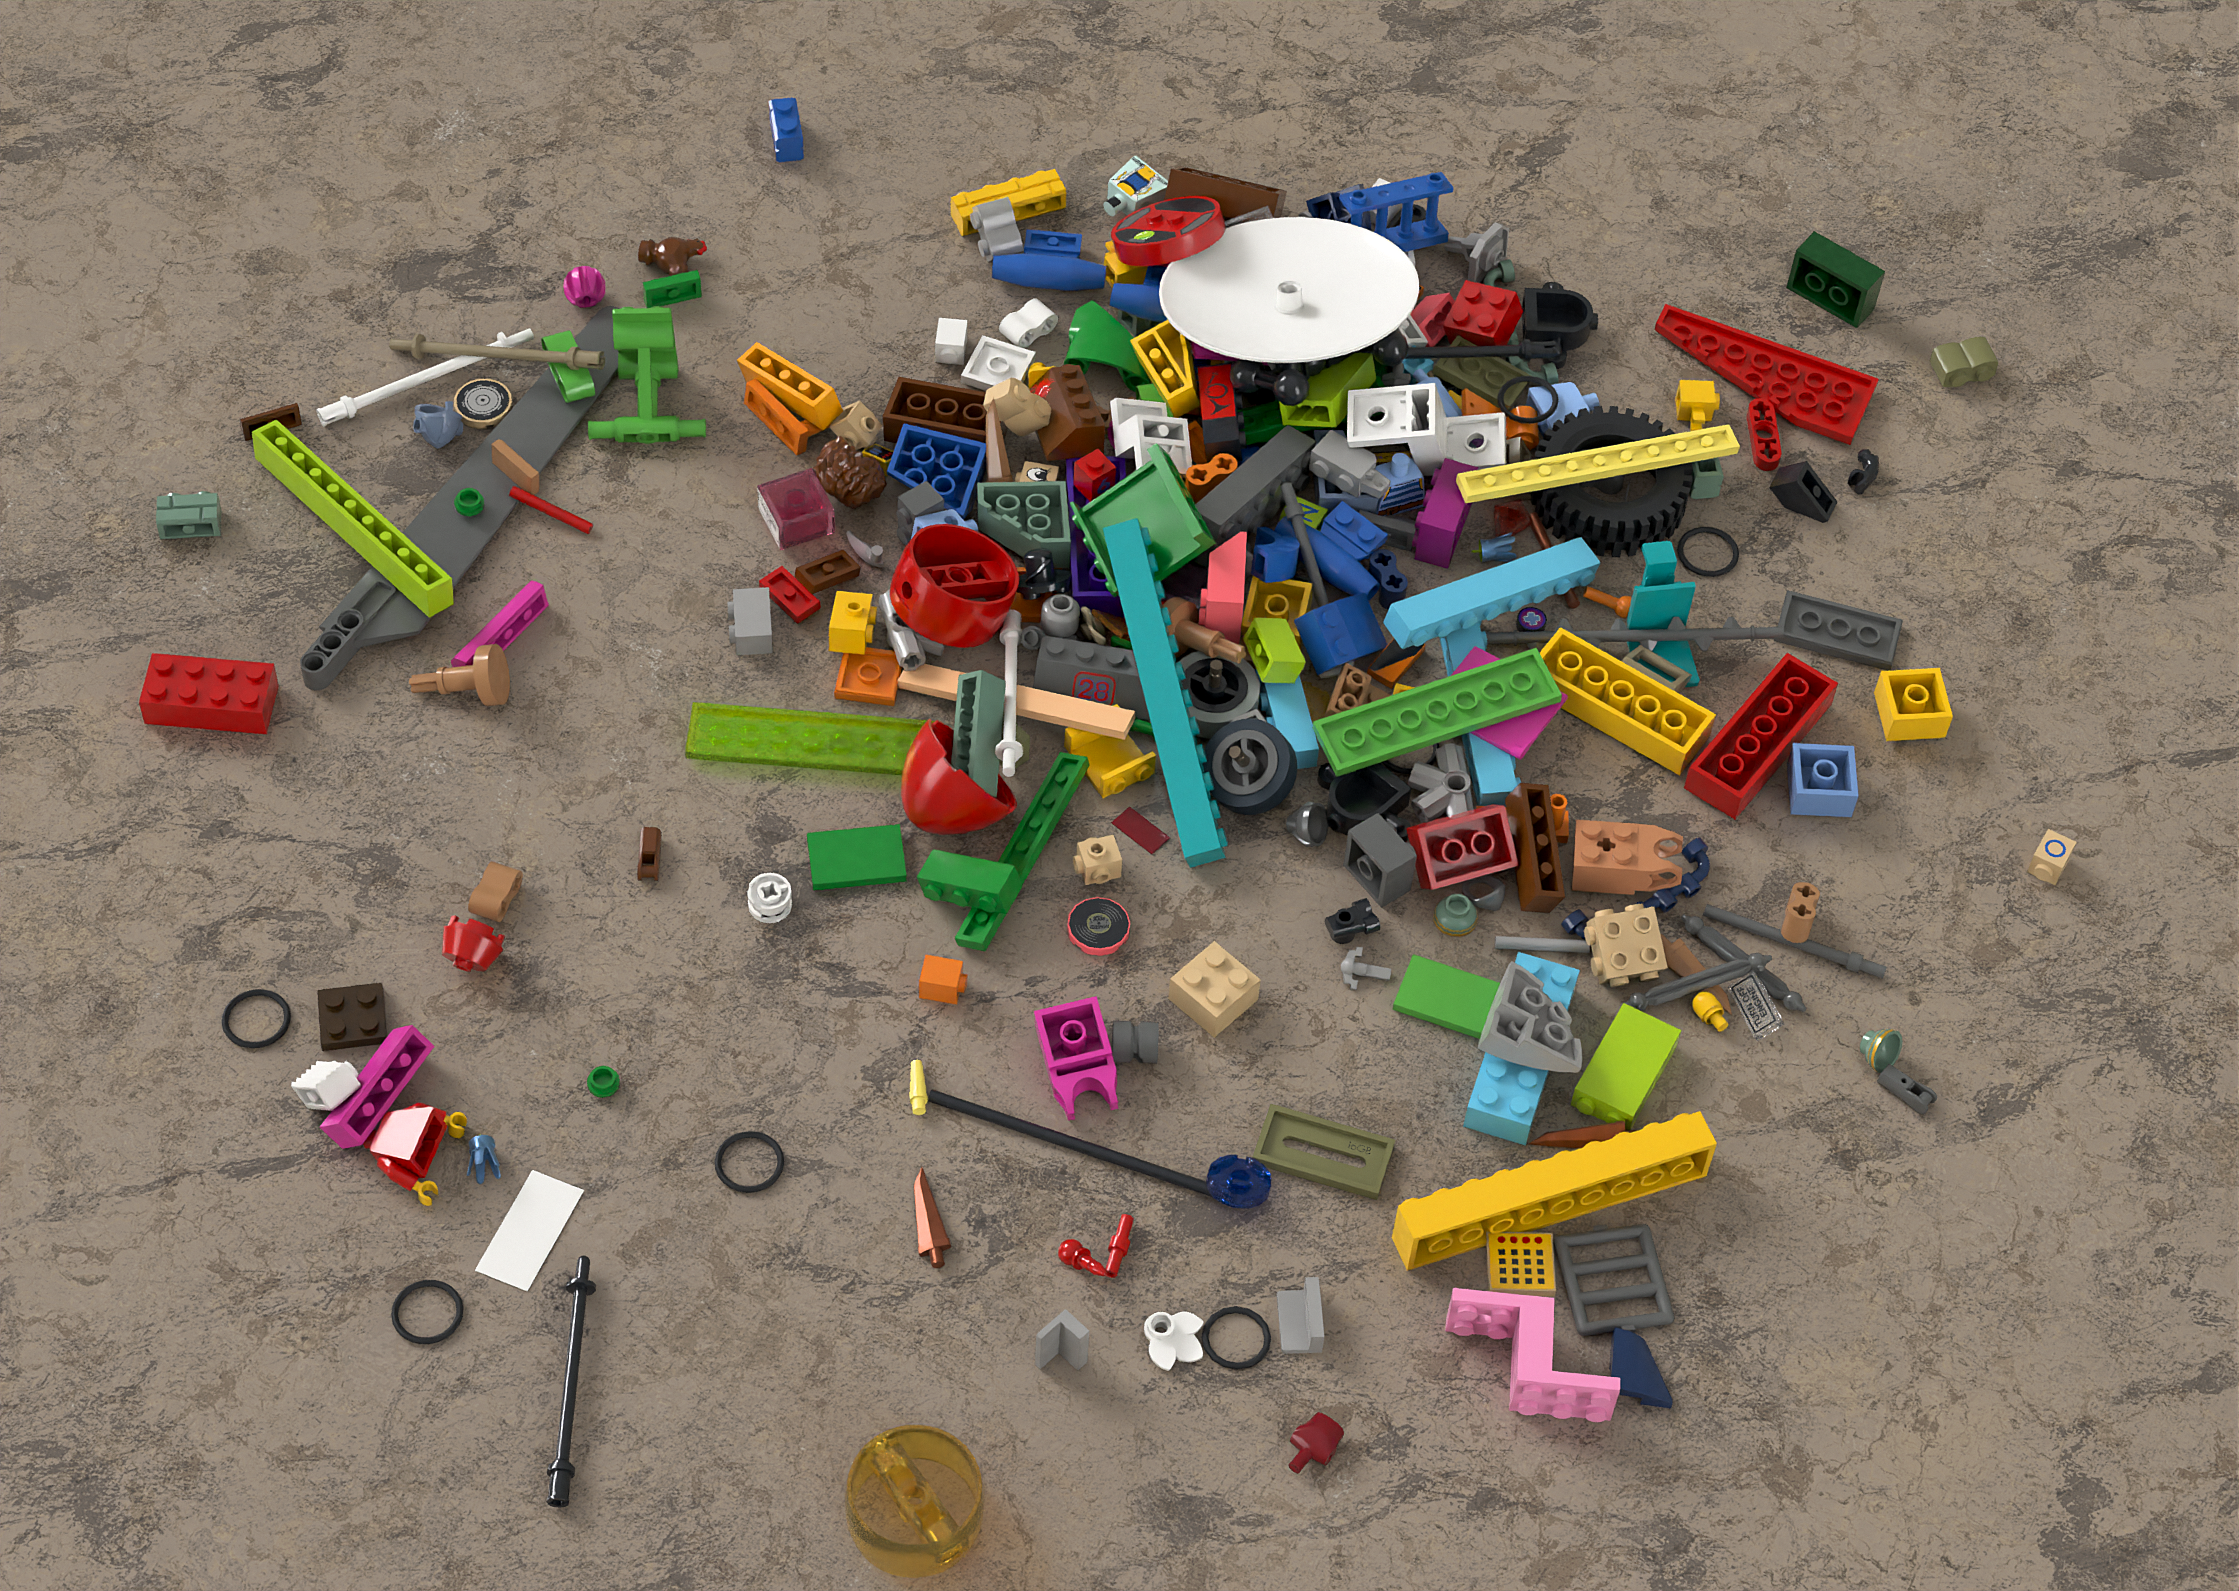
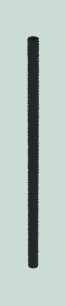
M933 1089L928 1097V1102L1234 1205L1239 1195V1192Z

